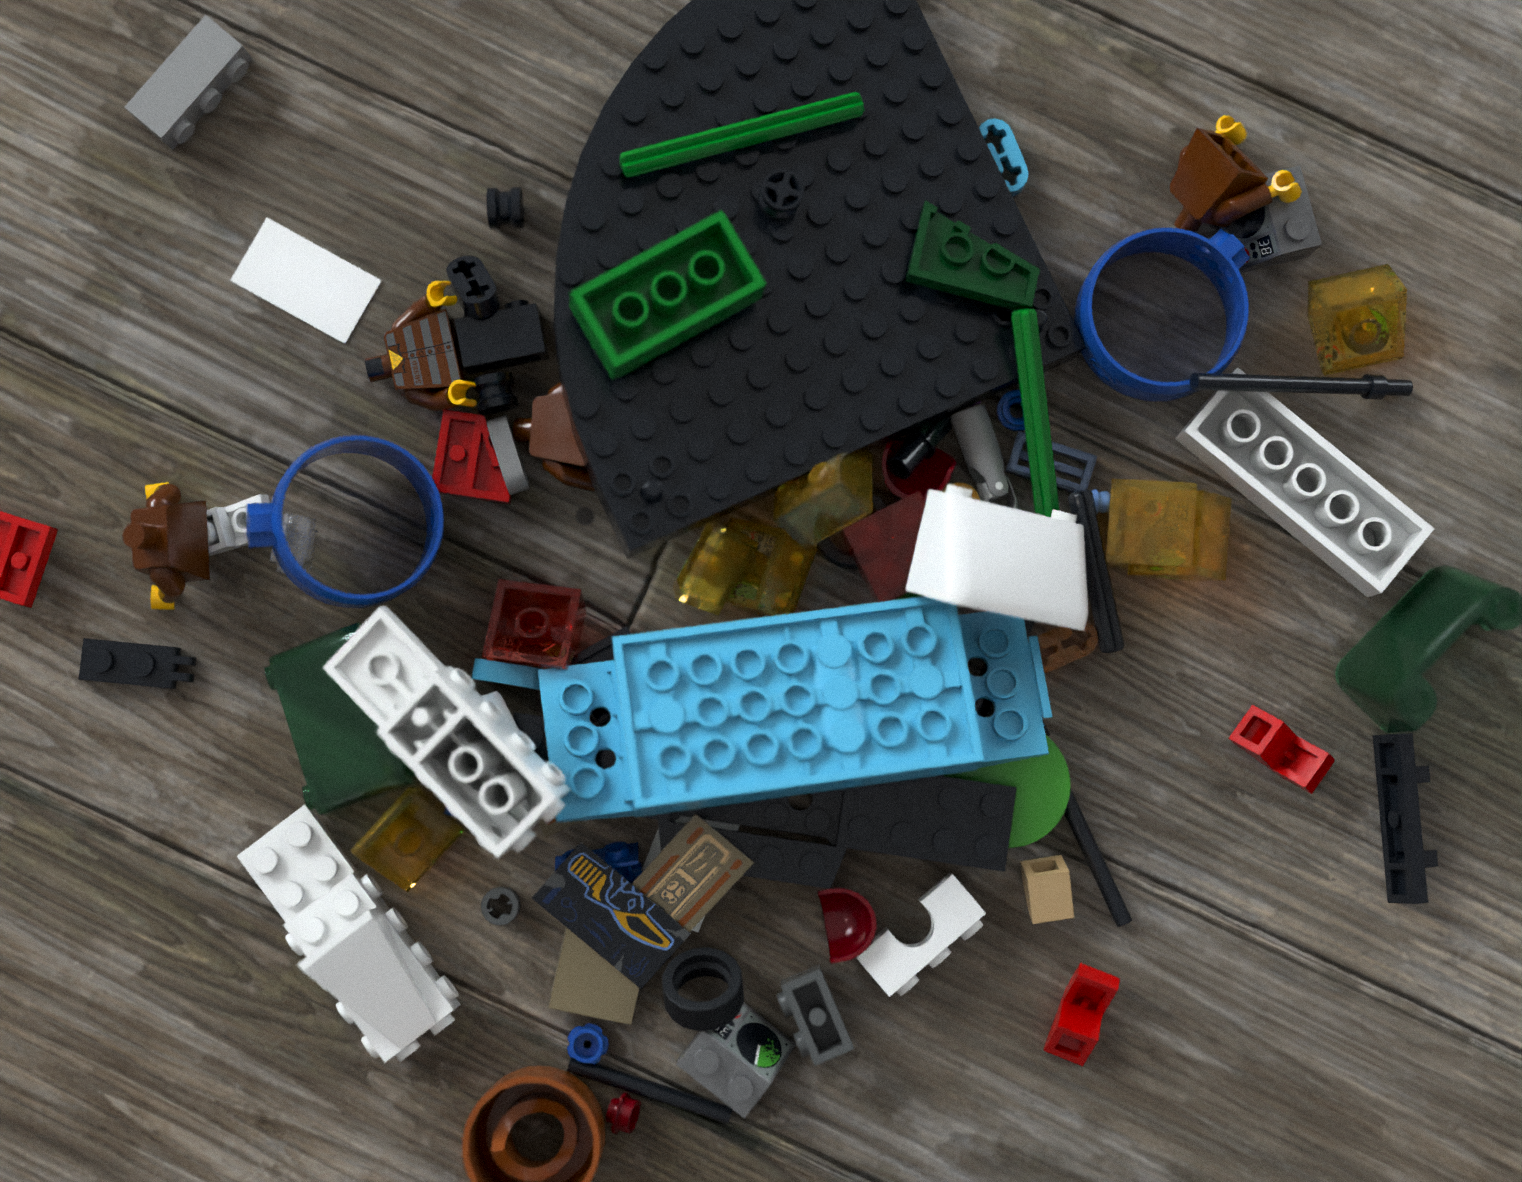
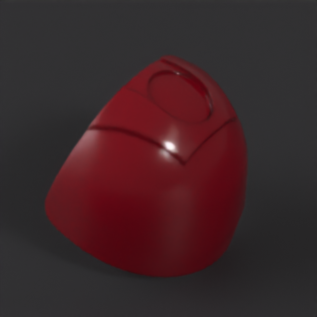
M897 438L889 441L882 456V472L886 486L895 496L897 495L904 500L915 503L926 502L929 489L942 492L947 487L956 466V461L951 455L935 447V454L931 458L924 459L912 472L911 476L904 480L896 477L889 470L887 464L888 460L906 443V439Z
M834 888L817 891L828 941L830 964L848 961L862 954L870 946L876 933V916L870 903L863 896L849 889Z

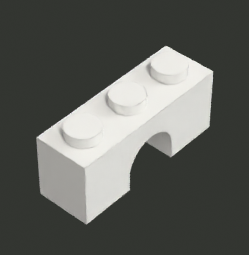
M950 872L918 899L928 911L931 919L929 933L923 940L914 944L900 942L885 927L874 937L870 946L856 957L889 997L895 992L902 996L919 981L916 974L927 964L931 968L939 965L950 955L951 951L948 948L950 944L960 936L964 941L967 940L983 926L979 919L986 914L985 911Z

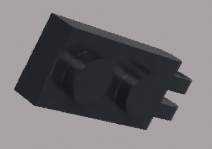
M83 638L78 680L176 689L177 681L194 683L195 674L178 673L179 665L196 666L197 658L180 656L181 648Z

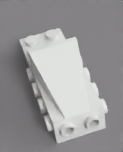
M387 606L379 607L322 667L380 727L376 733L386 742L390 751L401 758L416 773L419 781L431 789L444 802L448 811L455 818L462 821L476 836L478 842L486 850L492 852L496 858L512 849L517 853L522 851L536 837L532 829L542 819L549 823L566 806L561 799L571 789L564 783L566 780L565 775L553 763H545L534 752V743L526 734L519 731L503 697L497 691L480 696L473 689L475 683L466 672L459 668L454 669L452 666L445 667Z
M308 804L303 805L237 855L240 862L286 922L283 926L289 933L285 938L290 947L299 956L305 954L306 958L299 962L298 966L305 974L316 981L322 989L327 990L339 1000L336 1004L337 1010L347 1023L352 1024L355 1022L364 1034L361 1041L372 1057L377 1059L380 1056L384 1063H386L393 1056H396L401 1062L421 1046L416 1039L430 1029L435 1036L455 1020L451 1012L461 1004L456 999L459 994L454 985L446 976L440 977L431 965L433 958L428 950L419 941L415 943L405 930L408 928V925L402 915L394 907L389 909L380 897L383 891L375 879L368 873L364 875L362 871H357Z

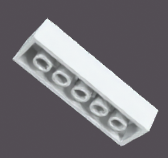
M1237 367V368H1236L1233 372H1231L1230 374H1245V373ZM1214 391L1175 438L1366 597L1381 594L1434 530L1425 520L1268 392Z

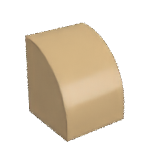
M1062 855L1020 861L1024 892L1032 924L1074 918L1070 873Z

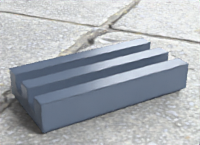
M1018 431L1005 472L1031 480L1030 468L1017 464L1018 459L1029 462L1028 452L1022 450L1023 444L1027 445L1026 435L1024 432ZM1052 442L1054 454L1086 463L1083 470L1054 461L1055 471L1081 479L1080 484L1056 477L1057 489L1070 493L1087 490L1097 456Z

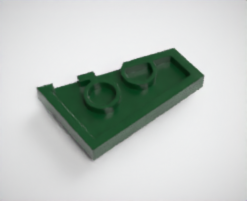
M925 200L921 210L906 282L1012 310L1032 308L1040 269L997 243L989 244L971 233V227L959 220L956 223L937 212L938 207Z

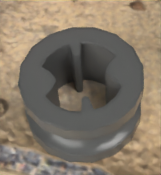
M504 886L493 888L487 892L481 903V911L485 919L491 924L499 926L513 921L521 908L520 898L517 893L511 888ZM504 894L510 898L507 904H512L511 913L504 912L500 917H497L492 913L495 907L490 908L491 899H499Z

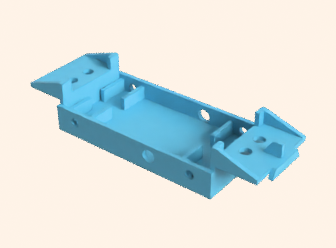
M927 596L612 637L614 660L538 670L549 762L562 771L566 778L564 783L571 789L561 799L566 806L556 816L557 822L630 816L641 817L961 773L1049 754L1042 717L1051 718L1052 712L1038 637L1030 636L1028 641L1023 618L990 611L958 615L957 604ZM972 658L982 659L987 666L986 673L982 676L972 675L968 671V661ZM983 698L990 700L994 705L993 715L990 717L979 716L975 711V702ZM597 708L606 709L611 716L609 723L603 727L594 726L589 719L591 712ZM604 749L612 751L616 756L615 764L608 769H602L595 763L596 754Z

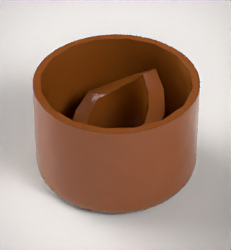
M529 1066L515 1070L491 1086L469 1115L462 1138V1156L467 1175L471 1182H591L605 1146L606 1127L604 1115L593 1092L585 1083L571 1073L550 1066ZM544 1112L552 1114L562 1124L564 1142L560 1151L552 1158L544 1161H532L523 1157L515 1148L512 1139L514 1124L519 1118L530 1113Z

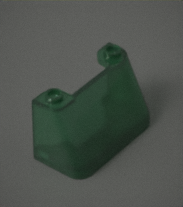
M1443 565L1432 568L1340 660L1335 671L1336 682L1386 733L1417 731L1432 716L1437 706L1436 692L1422 675L1470 625H1481L1486 631L1492 629L1505 631L1519 626L1522 623V595L1512 588L1453 566Z
M361 622L339 628L275 654L269 659L270 665L264 668L271 690L278 691L307 785L302 786L305 803L310 810L316 809L321 816L420 784L416 773L401 758L393 754L387 747L386 742L376 733L380 727L322 668L363 625Z

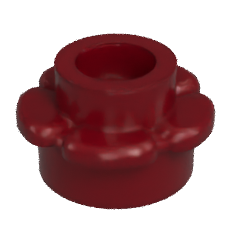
M623 1093L619 1099L614 1097L608 1106L606 1122L612 1124L611 1131L613 1134H618L619 1131L631 1134L638 1122L641 1102L632 1099L629 1093Z

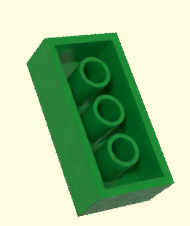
M723 210L571 291L569 308L611 379L615 380L762 298L767 283Z

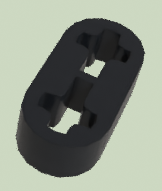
M462 256L448 264L446 272L451 282V289L468 317L482 319L495 314L499 310L501 304L496 285L478 257Z

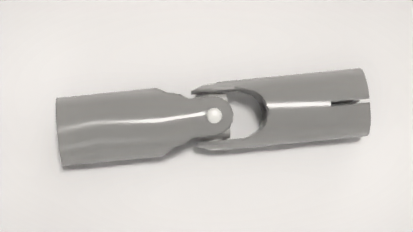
M986 406L971 407L950 417L967 469L973 480L977 483L976 491L980 501L989 503L997 500L998 497L1006 495L1007 507L1021 510L1012 484L1004 473L1003 456Z

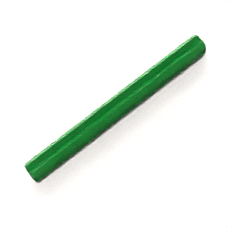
M858 92L844 94L626 151L620 155V165L626 177L652 172L857 118L863 115L864 103Z
M1024 308L1012 312L1011 319L1035 514L1051 517L1052 510L1060 511L1037 312L1035 309Z

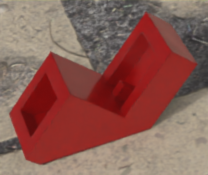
M1254 705L1249 708L1228 738L1278 776L1310 794L1314 792L1335 762V759L1328 752L1298 737L1285 722Z
M1080 963L1065 988L1043 1051L1083 1066L1098 1042L1102 1016L1118 991L1120 978Z

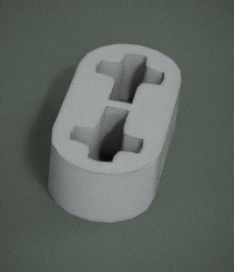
M507 415L486 421L509 494L513 495L530 489L528 477Z

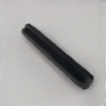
M1091 490L1073 492L1069 494L1068 501L1071 514L1077 515L1076 523L1084 525L1087 590L1100 650L1102 653L1117 652L1124 649L1125 645L1093 493Z

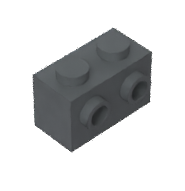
M819 964L780 981L783 991L776 994L785 1017L793 1015L800 1031L793 1033L802 1057L810 1055L814 1065L817 1066L854 1049Z

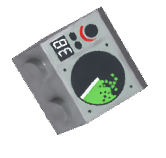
M1300 165L1283 169L1292 173L1295 179L1293 183H1298L1302 190L1297 200L1285 203L1278 196L1272 198V203L1233 221L1230 225L1226 227L1217 226L1218 231L1222 228L1228 234H1233L1244 245L1246 253L1250 256V259L1239 269L1240 273L1309 257L1322 245ZM1278 171L1265 174L1268 177L1265 183L1267 186L1272 185V178Z
M744 1002L739 1014L729 1024L715 1030L699 1031L678 1058L677 1066L745 1118L770 1086L796 1046V1043Z

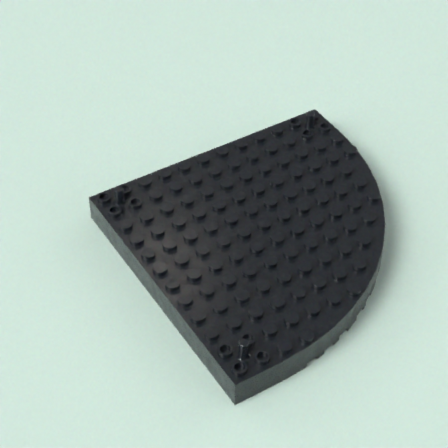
M692 0L666 22L632 61L604 104L581 152L564 207L555 265L553 327L559 378L572 434L591 483L627 559L1019 384L1011 319L1012 312L1016 310L906 282L921 210L925 200L938 207L937 212L956 223L959 220L971 227L970 232L989 244L997 243L1040 269L1031 309H1035L1037 312L1044 372L1073 360L1086 348L916 0ZM858 92L864 103L863 115L857 118L652 172L626 177L620 165V155L626 151L844 94ZM777 169H789L802 179L804 196L798 210L792 217L782 221L772 220L760 210L758 194L764 179L769 173ZM723 210L767 283L762 298L621 377L612 380L569 308L570 292Z

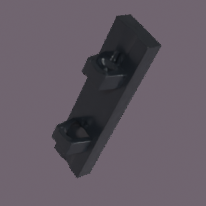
M1413 733L1372 735L1388 903L1399 904L1428 903L1425 868L1438 867L1437 850H1423L1417 783L1430 782L1429 766H1416Z

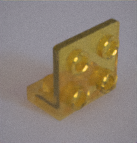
M1112 479L1106 563L1109 568L1126 569V564L1191 567L1197 485L1187 482Z

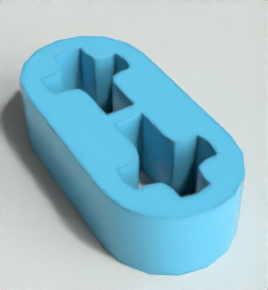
M1000 119L986 120L979 127L984 140L987 138L988 131H992L995 136H1003L999 144L1001 154H997L992 143L987 144L1001 174L1003 173L1001 162L1004 161L1010 173L1017 172L1019 174L1014 182L1015 185L1011 186L1005 180L1011 195L1015 196L1023 190L1027 182L1028 169L1009 125Z
M475 658L471 678L485 682L540 690L538 670L542 669Z

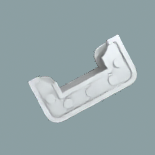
M948 484L945 492L928 490L906 591L961 606L1081 631L1085 630L1088 617L1084 525L1076 523L1077 515L1052 510L1051 517L975 500L971 499L972 490Z

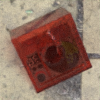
M498 579L482 653L483 660L567 670L579 649L586 615L582 590Z

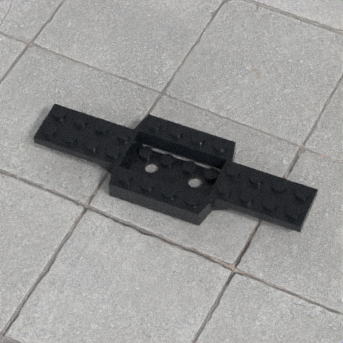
M514 712L513 719L519 731L526 734L535 745L534 752L545 763L549 762L544 717ZM593 724L594 726H597V727H603V725ZM607 749L599 751L595 756V763L602 769L611 768L616 762L615 754ZM932 776L812 793L813 800L811 805L804 810H796L791 807L788 802V796L641 817L658 820L661 851L687 824L676 822V820L681 816L693 817L695 814L705 820L825 837L831 845L712 827L754 862L742 876L831 889L847 848L1005 872L1017 787L944 776Z

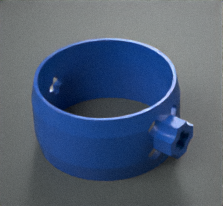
M1156 228L1142 231L1120 240L1097 260L1085 278L1077 296L1074 323L1086 346L1081 352L1085 362L1092 372L1108 387L1134 399L1154 402L1176 400L1199 391L1191 389L1190 380L1159 382L1140 377L1128 371L1112 358L1099 339L1092 316V296L1098 275L1114 262L1138 253L1157 252L1174 255L1190 262L1209 278L1217 289L1224 306L1226 336L1217 362L1207 373L1221 374L1231 364L1243 343L1248 324V295L1239 269L1250 259V256L1246 253L1244 245L1233 234H1228L1222 228L1210 239L1179 228Z
M366 435L340 436L323 441L301 454L283 475L273 494L271 503L246 505L248 548H273L276 560L287 577L304 593L316 600L343 608L372 607L391 601L405 593L428 572L437 557L443 539V504L437 486L429 472L405 449L377 437ZM358 453L376 457L387 462L410 481L418 493L424 508L427 524L426 541L418 564L402 584L375 594H349L334 590L316 581L299 565L285 539L282 524V508L290 481L303 468L318 459L330 455Z

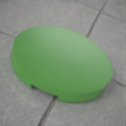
M1047 735L1048 755L982 767L975 771L944 775V777L1017 787L1008 848L1029 845L1043 838L1058 824L1068 805L1070 797L1069 768L1061 750Z

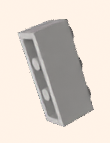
M205 15L124 108L138 122L173 150L178 143L182 144L192 136L195 124L205 113L212 112L219 105L222 93L232 82H238L243 78L252 58L242 44Z

